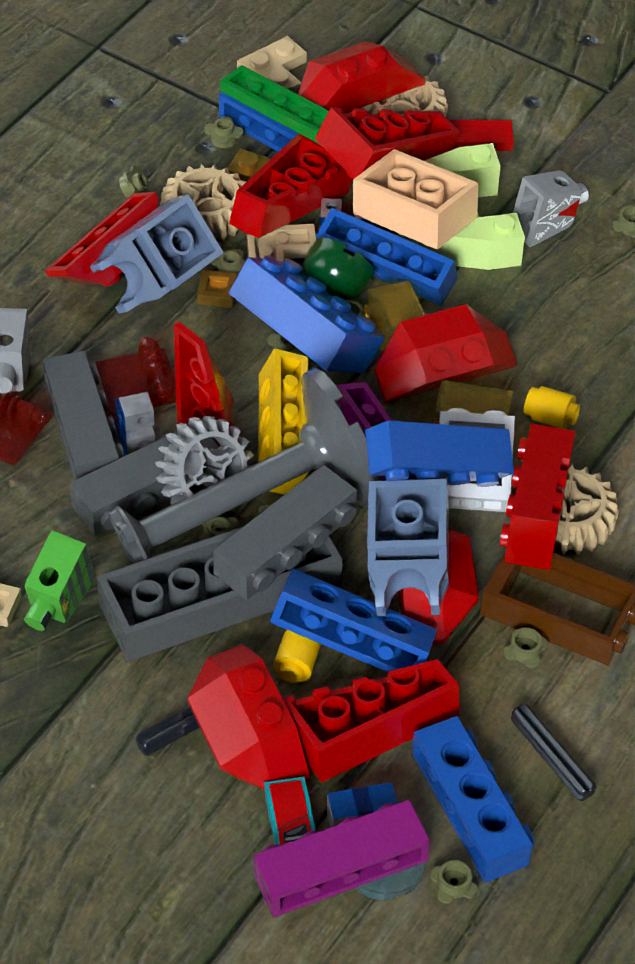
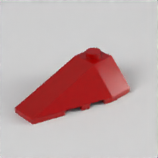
M180 321L174 324L177 424L184 423L188 425L189 418L192 417L202 420L204 416H212L216 420L219 418L225 419L229 422V426H233V396L205 341ZM211 437L215 441V443L220 447V443L215 438Z

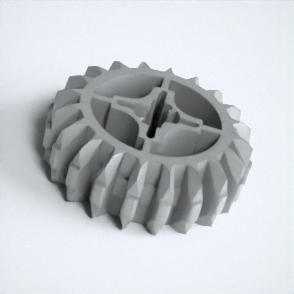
M204 416L202 420L197 417L189 418L188 425L184 423L176 424L178 435L173 433L166 434L170 445L158 448L161 453L165 454L164 461L159 460L155 462L156 466L163 468L164 471L156 477L158 482L166 484L161 493L166 497H171L170 504L173 505L193 495L189 487L194 484L199 486L202 483L203 486L210 487L251 467L247 465V461L254 454L251 451L244 450L250 441L245 437H239L241 431L239 428L229 426V422L225 419L219 418L216 420L212 416ZM213 437L221 446L217 449L211 448L208 450L207 447L202 446L200 440Z

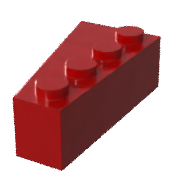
M331 107L315 140L346 170V174L354 179L393 149L423 161L451 151L461 132L441 112L406 110L402 116L392 110L381 109L378 115L367 114L366 109L354 108L352 113H343L341 108Z
M298 134L237 190L229 224L242 230L245 234L261 238L320 208L322 198L338 199L348 194L352 178L346 174V170L320 144Z
M531 423L528 438L521 437L517 459L523 460L522 466L515 465L511 487L517 488L515 495L509 494L506 516L511 517L510 524L503 523L499 545L507 547L505 563L545 570L551 569L575 431Z
M438 659L388 671V677L371 680L363 677L352 680V686L330 691L327 686L312 690L313 696L297 700L294 699L293 695L282 698L297 726L306 763L321 783L413 739L415 731L452 717L460 716L459 684Z

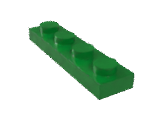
M243 65L220 80L221 92L318 143L315 137L329 112L328 110Z

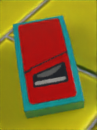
M304 777L264 782L269 824L272 827L274 845H284L298 840L307 832L315 831Z

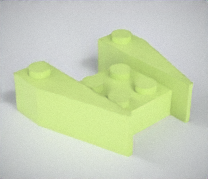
M493 143L459 147L425 160V162L478 182V197L498 195L501 166ZM477 212V218L439 249L428 247L404 235H397L454 260L455 266L491 270L521 266L525 235L517 213L479 217Z

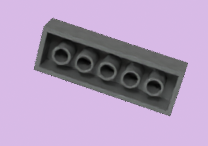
M238 528L97 576L99 606L126 661L130 662L274 611L292 569H286L273 580L272 584L265 591H258L246 601L214 574L213 550L241 529ZM328 536L323 545L318 548H312L302 556L299 563L293 569L338 588L341 587L343 559Z

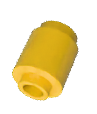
M545 386L540 388L532 387L527 394L524 404V414L531 416L532 421L561 429H567L569 424L574 425L580 412V404H576L575 395Z
M286 630L273 663L274 670L284 681L289 683L308 680L312 674L321 644Z

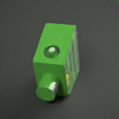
M55 531L50 532L25 583V590L31 607L24 621L30 627L44 631L51 618L62 623L69 621L96 579L86 543Z

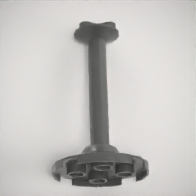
M314 368L304 373L301 378L307 423L303 425L299 432L300 443L140 521L136 520L120 506H116L115 509L109 511L108 516L119 537L128 561L134 564L152 558V548L311 470L316 471L323 465L357 490L356 501L368 509L369 481H381L380 476L370 475L365 435L358 422L350 426L348 425L337 401L343 396L325 372Z

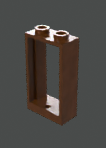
M505 551L483 591L480 615L515 629H534L546 638L547 642L609 666L615 652L622 654L630 634L626 630L629 624L635 626V584L556 553H553L550 570L505 563ZM520 572L620 611L609 636L508 597Z

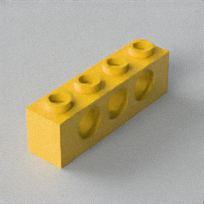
M274 348L259 373L258 463L300 443L299 432L303 425L307 423L301 378L304 373L308 372L307 356ZM309 472L270 491L285 495L301 483Z

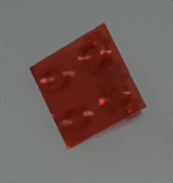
M144 337L140 340L138 353L95 362L112 416L120 415L119 398L148 392L153 408L176 403V380L165 348H160L159 343L152 337Z
M10 392L0 393V461L15 466L51 419L52 414L42 410L40 404H31L22 400L17 395L13 397Z

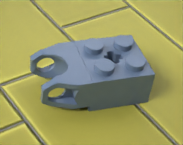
M185 194L166 201L107 243L98 259L90 265V268L95 273L109 266H115L125 274L127 289L120 302L115 306L120 314L128 312L139 304L160 299L224 252L189 194Z
M447 479L369 481L368 574L370 587L375 597L377 616H386L392 597L395 593L405 588H416L424 592L431 606V615L441 614V603L449 588V497Z

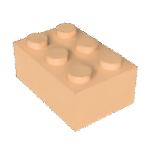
M393 149L353 179V214L371 223L395 231L400 235L421 242L428 247L439 249L477 218L479 183Z

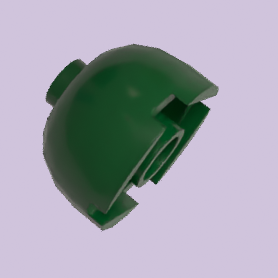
M317 238L305 257L304 275L315 278L325 284L327 287L325 291L331 296H337L344 300H354L368 287L375 270L358 252H355L353 257L344 252L343 250L346 245L329 238Z

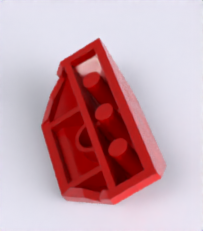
M365 41L309 61L298 95L328 111L331 107H338L343 110V113L353 111L354 108H362L425 85V78L406 58L383 45Z
M156 192L132 194L120 207L110 213L44 270L47 276L84 285H102L103 287L116 283L121 278V269L109 266L102 271L99 270L94 273L90 265L98 259L107 243L157 208L158 196Z
M465 304L401 321L375 366L374 372L384 403L515 368L517 362L507 333Z
M449 528V588L441 603V614L431 615L428 597L419 589L405 588L398 591L402 615L437 629L432 645L444 644L451 636V632L464 620L478 603L479 599L469 536Z
M244 644L208 657L188 696L187 702L220 770L246 783L263 788V791L264 782L304 777L305 782H309L310 774L297 726L263 659Z

